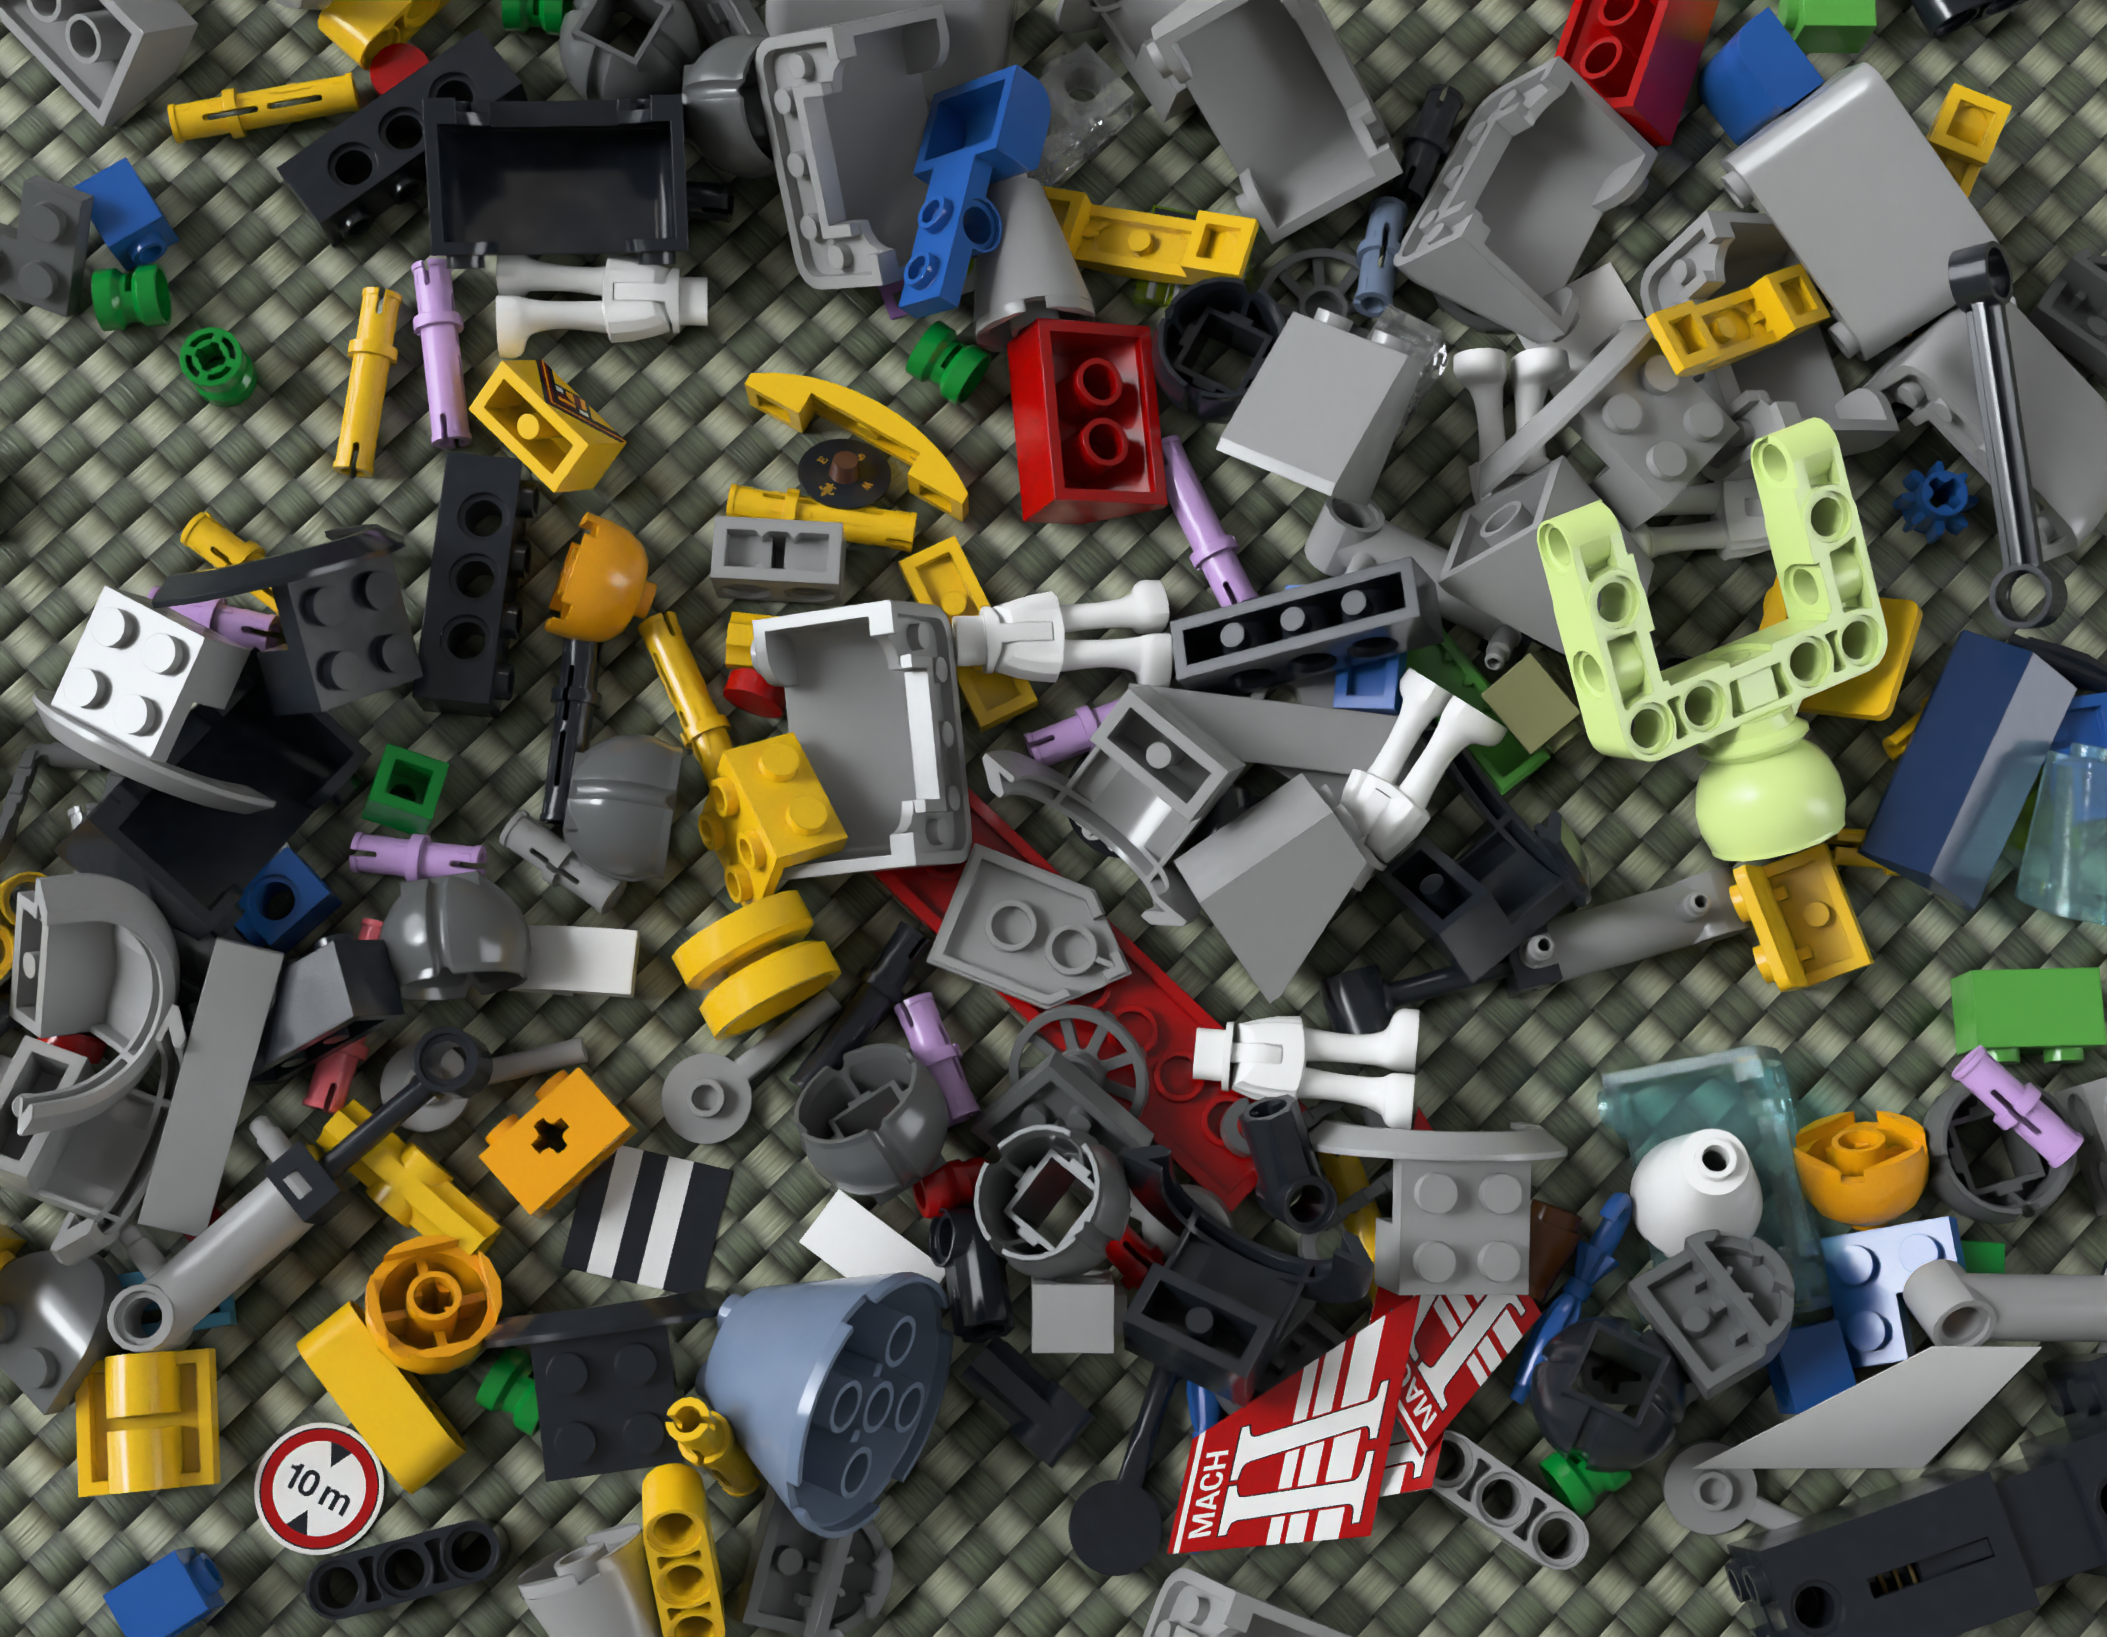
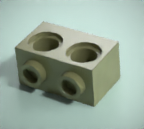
M1550 650L1529 653L1481 694L1482 698L1530 754L1547 748L1553 754L1561 749L1564 751L1586 733L1572 676Z

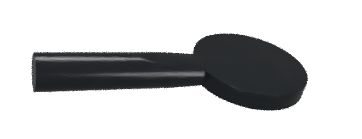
M1156 1364L1154 1365L1117 1480L1103 1481L1088 1488L1076 1500L1070 1513L1068 1532L1074 1552L1086 1566L1101 1574L1122 1576L1141 1569L1151 1560L1160 1544L1162 1535L1160 1512L1154 1500L1142 1487L1178 1375Z

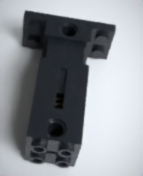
M2107 1353L2066 1354L2042 1363L2048 1379L2044 1380L2046 1398L2054 1413L2058 1417L2064 1418L2066 1426L2019 1442L2024 1458L1987 1471L1944 1468L1812 1514L1796 1523L1774 1530H1767L1726 1544L1732 1562L1725 1564L1729 1584L1740 1603L1747 1601L1756 1625L1755 1628L1749 1629V1636L1954 1637L2041 1606L2035 1591L2036 1588L2079 1573L2107 1577ZM1801 1592V1608L1796 1614L1795 1602Z

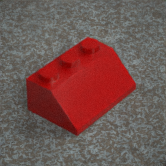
M1574 0L1554 58L1560 56L1652 147L1671 145L1720 0Z
M1036 318L1007 343L1023 522L1080 525L1163 509L1168 505L1156 382L1151 355L1150 326Z

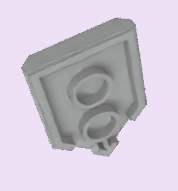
M974 843L926 961L930 965L1044 1010L1055 1008L1132 975L1094 889L977 843Z

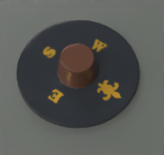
M831 439L820 442L806 451L799 462L798 479L803 490L818 503L835 509L853 510L867 507L885 495L891 482V469L885 457L874 447L852 439Z

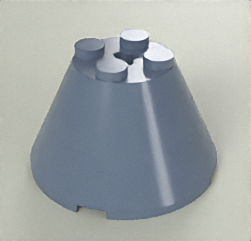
M898 1272L763 1286L752 1290L745 1296L737 1293L731 1294L721 1305L717 1316V1328L719 1331L708 1360L702 1365L697 1374L695 1391L697 1395L706 1398L711 1408L730 1423L734 1431V1438L800 1525L808 1531L833 1539L844 1537L857 1531L881 1511L880 1506L873 1502L893 1478L903 1483L912 1470L932 1430L948 1381L953 1351V1332L942 1328L941 1307L947 1309L950 1305L948 1297L943 1288L933 1279L915 1272Z

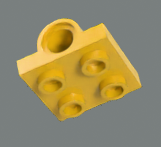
M216 1348L108 1356L104 1357L105 1360L96 1361L75 1393L78 1497L221 1483Z

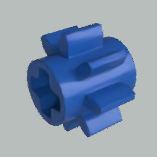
M1937 461L1928 470L1926 478L1921 472L1913 469L1902 480L1904 487L1909 492L1900 494L1892 502V507L1903 511L1906 523L1902 530L1905 533L1914 530L1926 534L1928 544L1936 542L1943 535L1945 528L1949 533L1957 536L1969 525L1967 519L1961 513L1968 512L1978 503L1977 497L1968 495V488L1965 484L1968 474L1964 472L1957 475L1950 471H1944L1942 461ZM1932 497H1935L1941 503L1938 509L1929 502Z

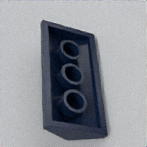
M1967 630L1960 632L1860 843L1857 853L1970 912L1974 911L2077 688L2032 651Z

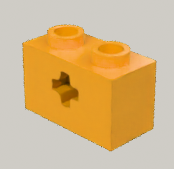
M580 1067L575 1069L570 1075L563 1069L549 1078L535 1093V1097L540 1102L521 1119L516 1114H512L494 1127L485 1138V1141L490 1146L478 1156L531 1216L539 1219L545 1216L638 1132V1129ZM551 1124L560 1130L569 1126L562 1135L567 1146L560 1153L550 1147L543 1151L541 1150L548 1143L547 1136L543 1132Z

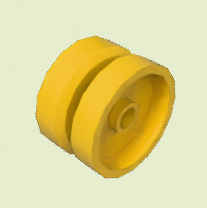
M788 890L770 895L734 911L695 934L673 954L672 959L689 989H712L703 1000L699 1010L717 1041L735 1037L776 1019L823 991L842 974L825 941L811 940L801 942L809 933L814 921L798 890Z

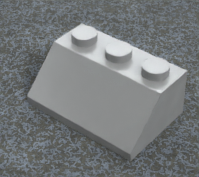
M0 0V21L102 127L112 126L178 71L198 26V23L176 0Z

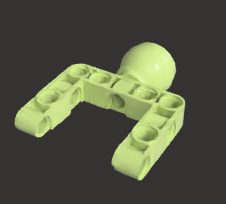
M1816 417L1756 439L1750 454L1752 469L1764 512L1765 528L1788 619L1663 671L1659 669L1650 631L1655 630L1646 593L1639 578L1633 553H1627L1620 526L1611 509L1602 503L1603 501L1600 499L1543 521L1538 527V548L1553 600L1554 614L1586 732L1592 746L1600 754L1609 757L1652 762L1698 744V756L1709 762L1701 772L1696 787V818L1700 833L1711 849L1713 856L1724 861L1744 862L1762 860L1795 853L1824 842L1838 834L1846 825V797L1839 772L1829 756L1818 745L1803 738L1810 730L1807 720L1796 716V713L1804 698L1873 669L1885 655L1888 644L1887 628L1857 506L1851 494L1840 445L1830 425L1821 418ZM1599 592H1600V594H1601V606H1600V610L1598 611V609H1597V598H1598V594H1599ZM1687 697V707L1685 711V701ZM1634 719L1635 726L1633 734L1631 735V724L1632 720Z

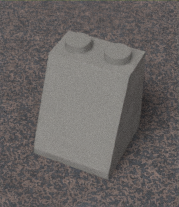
M1318 308L1314 319L1293 311L1220 437L1216 450L1326 495L1367 507L1425 363L1406 355L1411 343L1375 329L1371 340H1367L1349 333L1354 321L1335 313Z
M1564 455L1556 458L1462 513L1438 584L1446 593L1566 655L1538 548V527L1543 521L1598 501L1600 498ZM1618 521L1626 551L1634 555L1639 578L1647 597L1655 564ZM1599 592L1598 598H1597V609H1598V611L1600 610V606H1601V594H1600V592Z
M1302 773L1174 860L1199 904L1269 1003L1282 995L1367 865V861L1354 844L1364 837V834L1345 806L1339 803L1326 784L1315 790Z

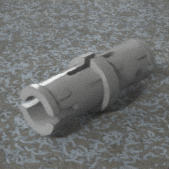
M525 810L517 812L506 824L500 835L499 843L505 848L508 847L543 872L542 879L553 887L561 884L594 907L601 915L608 913L617 904L626 889V881L614 880L594 871L580 860L567 843H564L563 838L535 820Z

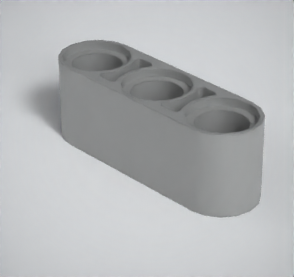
M1445 1430L1443 1441L1448 1442L1454 1448L1457 1455V1464L1454 1471L1448 1477L1443 1479L1434 1477L1432 1488L1428 1490L1522 1556L1540 1566L1553 1570H1567L1576 1566L1585 1557L1589 1547V1533L1584 1522L1573 1511L1462 1434L1452 1430ZM1500 1479L1509 1486L1512 1493V1503L1504 1515L1493 1518L1484 1510L1482 1493L1490 1482ZM1556 1518L1565 1526L1567 1542L1565 1548L1559 1554L1546 1556L1539 1546L1538 1533L1546 1521Z

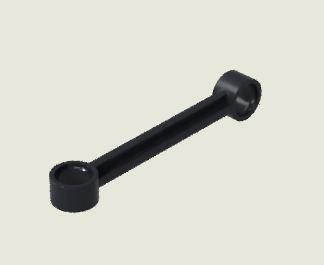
M1989 241L1953 251L1948 261V278L1954 300L1960 310L1966 314L2003 562V570L1996 575L1990 586L1989 604L1995 617L2004 625L2016 629H2036L2049 626L2062 615L2067 604L2068 593L2062 576L2055 569L2044 565L2005 307L2010 302L2013 293L2012 271L2002 246L1996 241ZM2027 573L2034 574L2040 578L2046 591L2045 604L2041 612L2029 621L2021 618L2015 612L2011 603V591L2014 583L2019 577Z

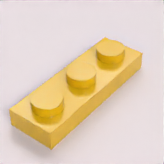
M955 535L898 561L899 570L915 602L936 605L942 608L947 615L951 630L953 616H979L981 607L990 606ZM956 666L958 688L980 732H984L1038 706V699L1028 680L995 673V669L992 674L983 673L982 666Z

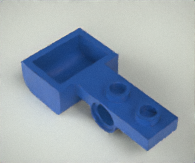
M1768 6L1748 21L1704 65L1698 76L1697 89L1702 102L1732 142L1740 146L1818 88L1824 80Z
M1017 64L933 95L913 173L915 177L929 185L925 203L918 215L919 227L911 258L904 270V286L898 308L916 319L958 308L970 257L991 252L999 245L1002 238V221L997 208L986 198L988 185L1036 170L1039 166L1051 116L1050 100L1041 82Z

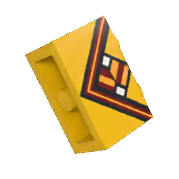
M502 360L469 407V410L554 493L594 489L627 443L543 360Z

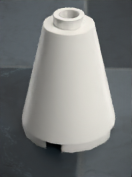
M1704 1129L1663 1141L1643 1157L1631 1180L1630 1197L1632 1198V1216L1636 1228L1646 1241L1648 1239L1655 1247L1664 1252V1255L1668 1258L1684 1250L1685 1238L1701 1231L1718 1229L1722 1236H1733L1749 1241L1754 1235L1761 1219L1763 1208L1762 1190L1748 1153L1737 1137L1721 1129Z

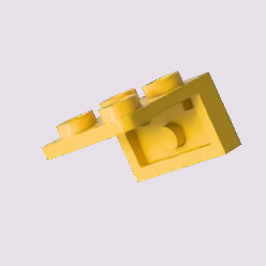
M1776 575L1774 585L1765 595L1763 603L1764 615L1759 631L1788 619L1778 575ZM1879 597L1888 638L1886 652L1880 663L1866 673L1804 698L1797 712L1875 721L1887 719L1894 710L1922 621L1923 612L1921 608L1912 600Z
M794 732L723 751L714 779L710 783V791L704 808L698 818V828L704 845L710 851L715 850L724 868L725 885L731 899L737 904L741 903L744 907L773 895L784 868L843 851L848 836Z
M1826 843L1764 866L1743 865L1733 869L1737 884L1729 886L1730 897L1743 923L1752 921L1761 944L1753 947V954L1757 967L1767 984L1776 982L1781 992L1803 990L1874 964L1863 932Z

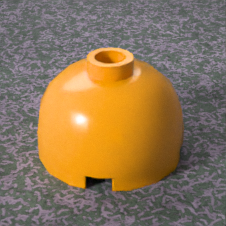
M586 512L578 527L589 530L590 533H584L581 544L571 542L549 605V609L560 612L559 618L552 617L546 620L544 629L547 632L570 640L605 642L622 634L633 616L641 619L646 618L656 593L657 584L647 581L649 559L640 541L628 529L619 524Z
M1854 1111L1817 1119L1800 1129L1795 1136L1797 1148L1792 1146L1794 1164L1801 1192L1811 1206L1821 1215L1861 1231L1882 1228L1888 1222L1897 1219L1913 1208L1928 1182L1929 1157L1924 1128L1910 1117L1889 1111H1876L1877 1122L1866 1121L1856 1123Z
M447 1235L417 1236L390 1249L384 1255L383 1262L375 1269L373 1275L371 1274L365 1292V1322L377 1350L395 1366L421 1375L449 1373L469 1364L484 1349L480 1348L482 1342L496 1325L502 1309L501 1280L488 1257L479 1250L478 1256L474 1253L471 1256L458 1246L459 1239Z

